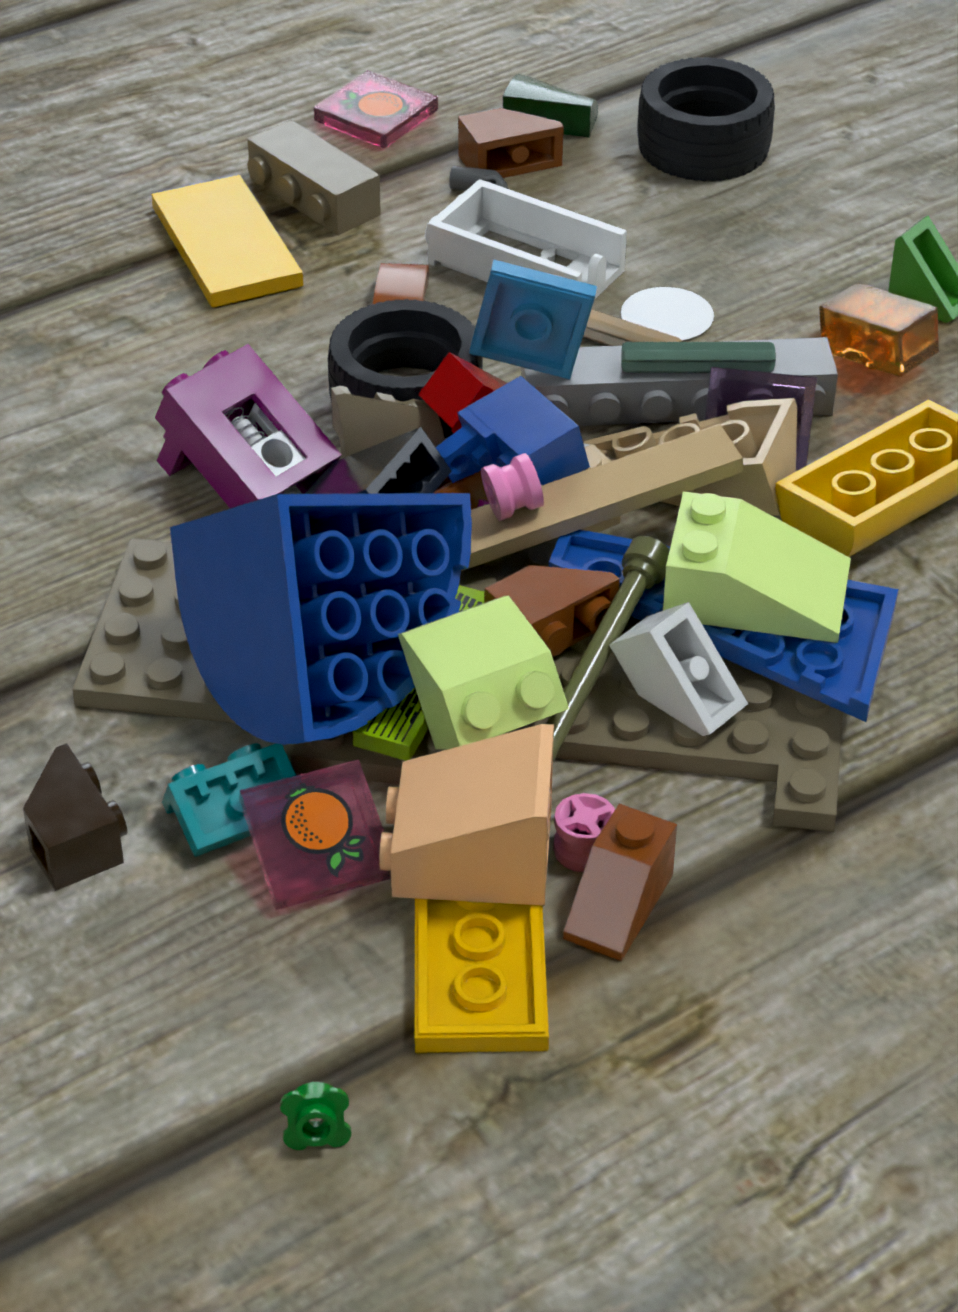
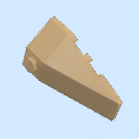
M794 398L743 401L727 405L728 415L699 422L695 413L679 417V424L667 430L652 433L650 428L642 426L586 440L583 444H594L610 461L721 424L743 457L744 472L688 492L699 494L711 493L722 497L742 499L771 516H780L775 483L796 472L797 405ZM683 493L660 502L680 506Z

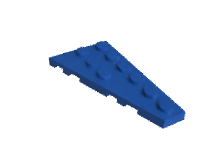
M580 529L558 538L549 560V567L612 572L620 578V588L624 580L622 558L633 539ZM665 578L661 583L654 584L652 588L644 590L631 615L632 617L642 621L649 615L663 611ZM848 580L838 643L703 625L722 658L867 722L896 609L899 589Z

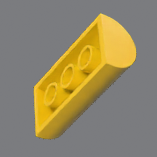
M928 399L776 482L775 491L782 521L838 552L851 557L958 495V414Z

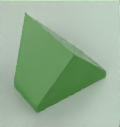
M928 215L895 239L887 298L947 323L958 316V263Z

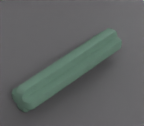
M625 342L621 348L622 371L626 373H771L774 371L776 364L775 346L771 342Z

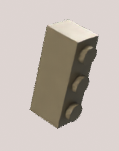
M290 119L247 139L249 154L247 168L250 179L334 234L340 235L381 215L380 175Z

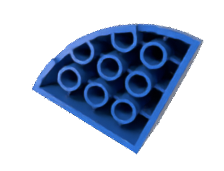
M470 493L275 494L170 527L176 588L184 631L197 668L207 688L225 713L242 729L253 736L270 743L285 745L329 739L357 730L368 724L367 721L377 716L386 708L394 707L400 703L415 686L398 634L459 612L461 601L455 598L459 587L461 570L469 568L471 555L472 517Z

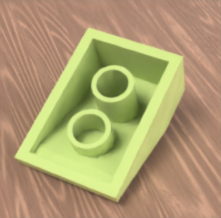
M683 491L666 564L663 611L689 602L703 625L838 643L851 558L742 499L722 497L711 493L699 494Z

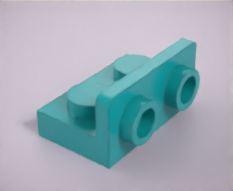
M254 743L234 751L227 757V762L206 769L204 764H196L179 771L171 778L172 782L168 783L162 804L167 814L175 813L194 857L281 825L282 811L289 800L285 798V795L290 792L289 789H294L295 786L299 787L300 782L282 744H273L262 748L259 743Z

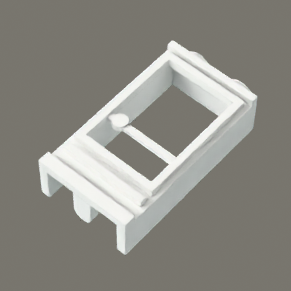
M481 179L463 194H460L437 216H434L429 221L425 232V239L428 243V264L435 266L438 262H441V265L485 282H488L493 259L595 285L597 286L596 299L625 271L627 230ZM490 230L543 249V251H541V256L538 257L482 236ZM555 254L573 261L567 267L554 263Z

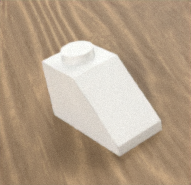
M689 602L647 616L609 644L639 696L702 736L714 732L748 705Z

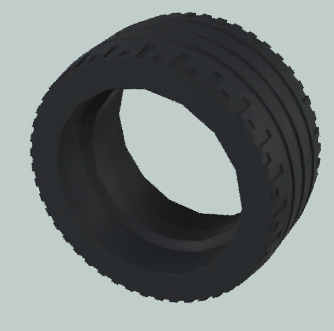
M714 57L680 59L655 68L644 79L639 96L637 135L639 150L643 154V158L653 167L664 173L693 181L729 180L756 170L767 158L772 141L775 111L773 87L769 80L754 68L732 60Z
M388 300L377 302L373 305L370 304L367 307H362L358 311L352 312L351 315H347L345 319H342L340 324H337L330 337L327 358L330 399L332 387L344 386L348 388L351 395L373 399L376 392L392 395L398 401L423 400L418 394L449 352L483 370V357L469 354L475 326L458 311H454L445 305L425 300ZM405 367L432 371L429 374L410 377L382 375L379 373L384 370ZM439 416L444 438L446 439L454 433L452 428Z

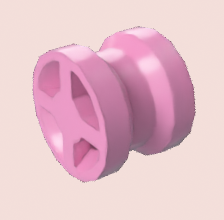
M526 453L513 457L509 465L499 467L492 464L481 468L485 493L492 511L499 521L512 517L516 509L526 507L533 510L544 506L543 492L537 472Z
M581 793L565 798L556 807L554 816L556 833L553 851L556 859L564 867L572 871L584 872L593 843L615 811L614 806L607 799L596 794Z

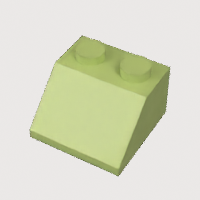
M509 595L398 634L435 749H451L499 736L569 709L550 649Z

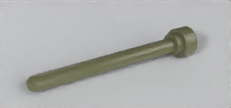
M647 536L635 537L622 558L624 580L564 689L569 709L550 716L546 723L554 725L553 761L612 652L609 644L622 634L644 590L652 588L654 584L661 583L665 578L670 550L657 539Z

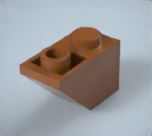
M529 565L484 588V603L509 595L550 649L552 657L562 653L566 648L595 634L619 590L620 578L612 572Z

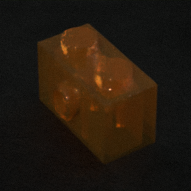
M862 283L854 284L819 306L821 337L828 338L832 354L863 364L868 369L881 370L902 377L939 352L938 312L935 306Z

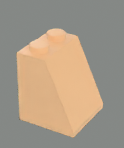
M539 724L402 762L399 787L389 786L387 791L386 824H394L393 833L382 832L380 842V870L391 871L392 897L545 906L552 808L554 725Z

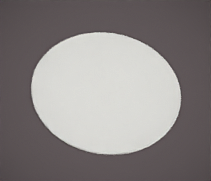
M656 287L639 291L630 296L622 305L621 318L679 337L683 341L697 337L708 330L713 322L714 312L711 305L704 298L691 291L674 287Z

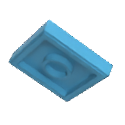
M493 259L469 354L570 379L593 306L597 286Z

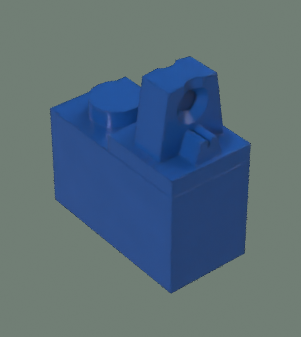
M522 376L517 377L457 412L462 428L435 447L452 470L447 476L452 483L479 472L481 468L492 464L499 467L509 465L513 457L524 453L531 459L541 486L582 472L590 467L579 426Z

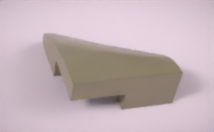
M344 386L331 388L333 428L340 438L341 459L419 427L424 430L435 447L445 440L439 415L423 400L398 401L392 395L376 392L372 399L351 395L348 388Z

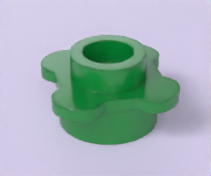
M323 1082L305 1083L294 1091L286 1093L280 1101V1110L287 1116L288 1127L283 1131L284 1143L293 1150H303L307 1146L318 1147L326 1144L332 1147L345 1145L352 1135L351 1126L344 1120V1111L349 1107L347 1093L340 1088ZM314 1118L322 1119L320 1121H310V1119Z

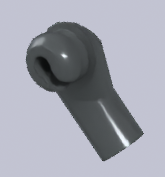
M452 166L449 180L451 189L466 191L479 179L508 189L506 181L495 170Z

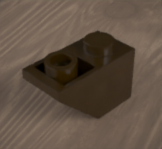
M67 743L55 747L23 807L30 852L53 889L57 891L123 864L121 837L127 835L128 830L125 818L118 804L114 800L106 803L102 797L100 782L92 765L89 762L81 764Z

